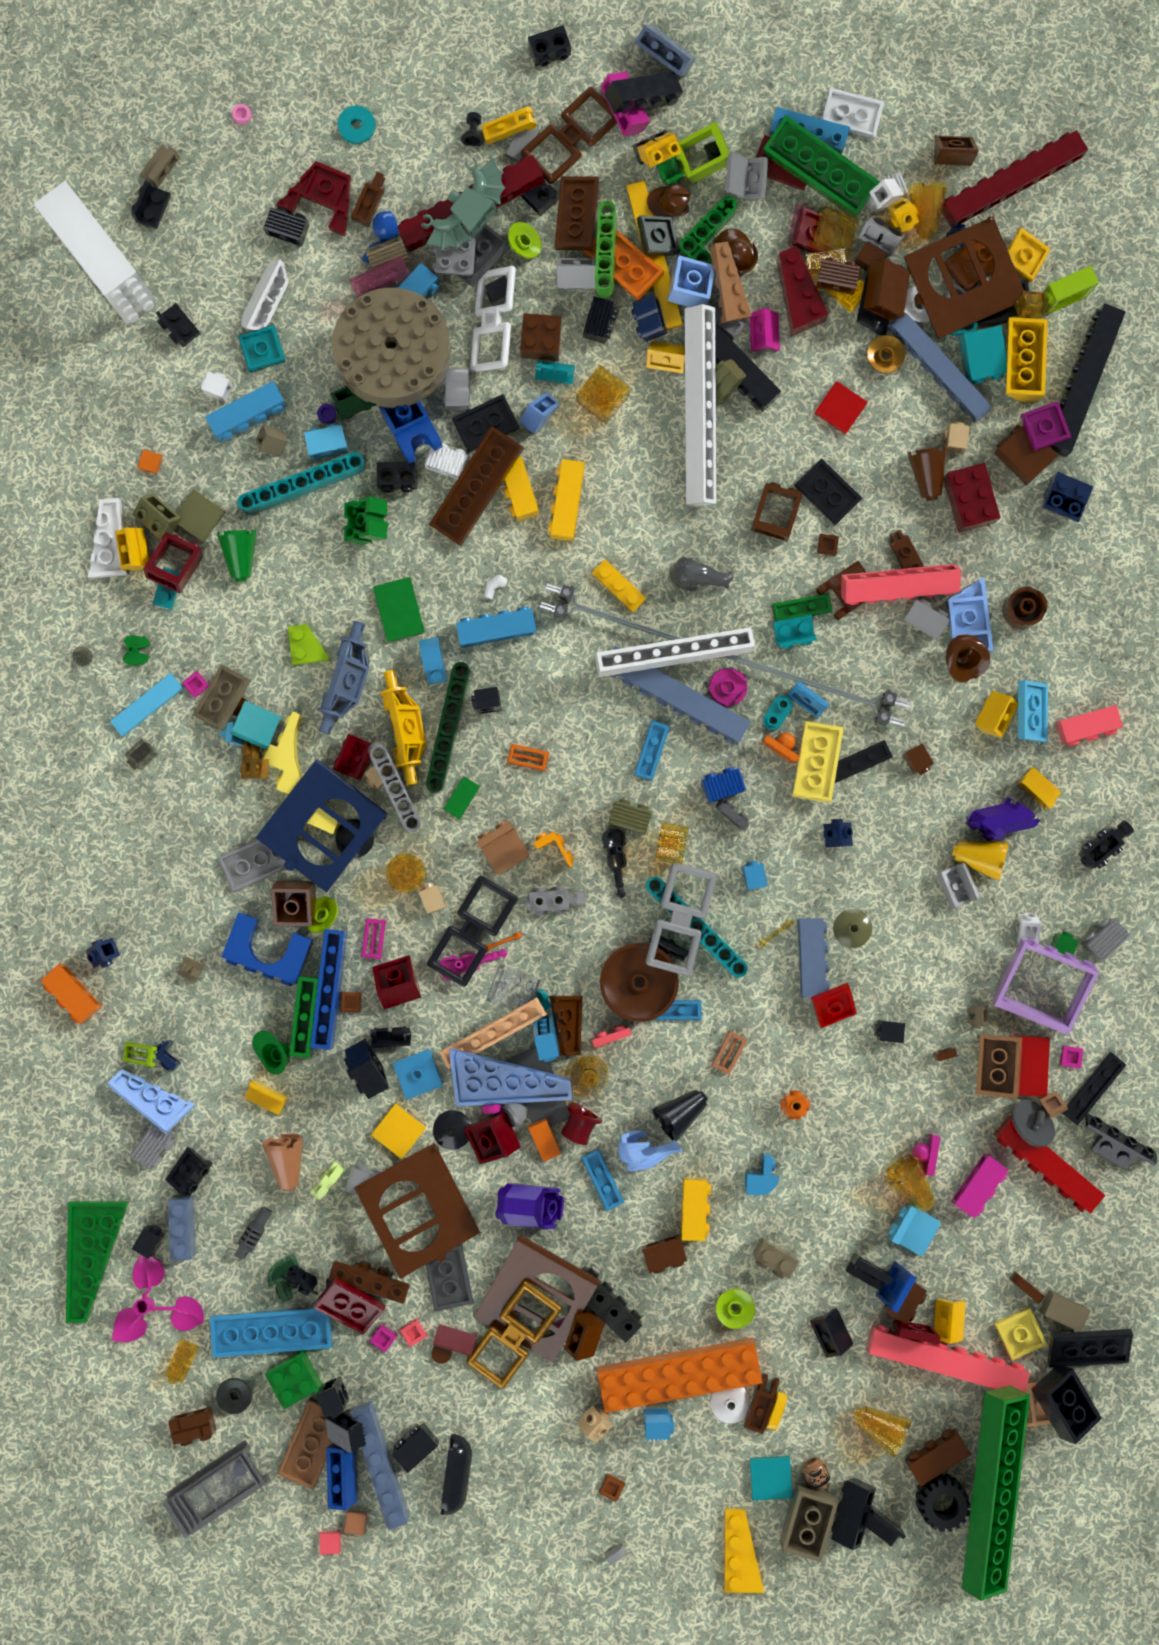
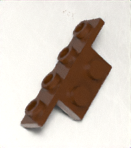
M334 1261L328 1278L329 1281H333L336 1277L360 1291L402 1304L405 1302L410 1286L409 1283L393 1279V1274L389 1273V1269L385 1267H378L376 1269L365 1261L356 1262L354 1266Z

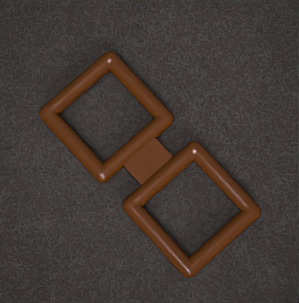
M592 86L587 88L561 113V118L567 124L560 131L553 124H549L521 150L522 157L532 156L530 153L552 134L572 154L553 174H550L537 161L544 179L549 184L555 183L581 158L582 153L575 147L581 139L589 146H594L617 124L607 100ZM589 97H592L612 117L592 137L570 116Z

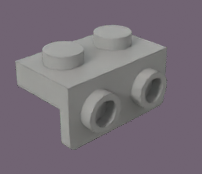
M965 862L937 873L951 909L980 899L978 888L974 884L971 871Z

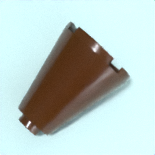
M938 447L916 450V455L907 452L921 497H926V501L938 500V496L942 495L947 447H943V451H938Z

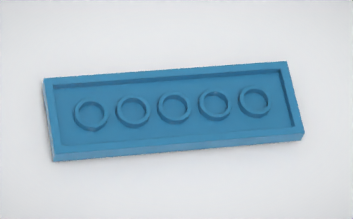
M313 1307L212 1315L210 1317L212 1358L327 1349L333 1346L331 1317Z

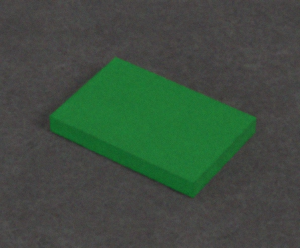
M410 577L373 586L388 643L425 633Z

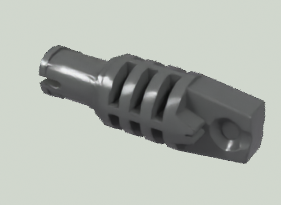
M265 1206L261 1207L254 1221L249 1222L237 1243L240 1245L235 1253L237 1258L245 1259L249 1252H253L265 1231L264 1226L272 1214V1210Z

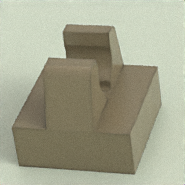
M186 957L177 975L196 983L205 965Z
M988 1005L967 1008V1012L975 1014L973 1019H967V1023L975 1026L988 1025Z

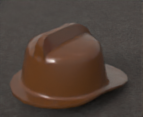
M678 184L671 185L670 187L655 188L648 195V208L657 216H684L690 211L688 203L690 192Z

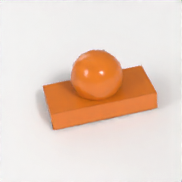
M788 732L781 733L776 740L767 735L762 741L763 745L792 764L796 763L800 757L791 751L795 746V738Z

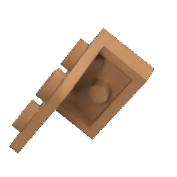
M502 821L495 826L496 830L491 833L489 831L482 833L478 836L479 840L476 841L496 874L505 872L529 857L528 850L510 821L508 823Z

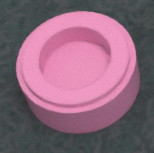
M238 104L232 110V117L236 123L243 125L251 120L252 114L247 105Z

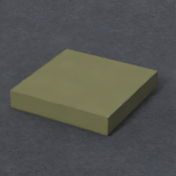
M193 489L176 514L181 517L178 526L204 543L226 512Z

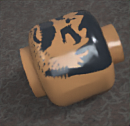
M817 1457L804 1461L801 1473L807 1487L816 1489V1491L826 1488L827 1483L830 1481V1473L825 1462Z

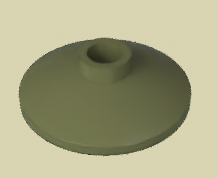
M848 909L836 917L833 931L839 943L849 948H857L864 945L871 937L872 924L864 912L857 909ZM852 925L857 926L856 932L851 931L850 928Z

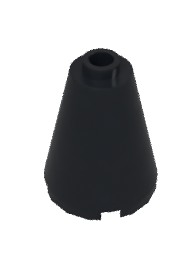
M693 1090L652 1109V1113L656 1120L660 1118L661 1128L672 1141L675 1140L676 1142L706 1108V1101L708 1099L702 1091Z

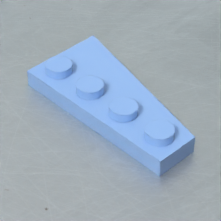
M123 1069L108 1082V1086L165 1134L194 1107V1103L186 1102L173 1093L161 1090V1087L153 1086L145 1082L144 1079Z

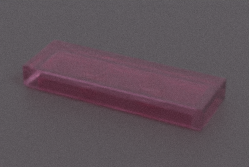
M399 256L349 279V282L358 298L367 292L381 289L405 278L410 273L402 256Z

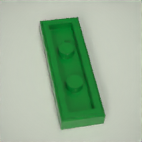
M829 593L772 604L775 621L809 614L816 616L833 612Z

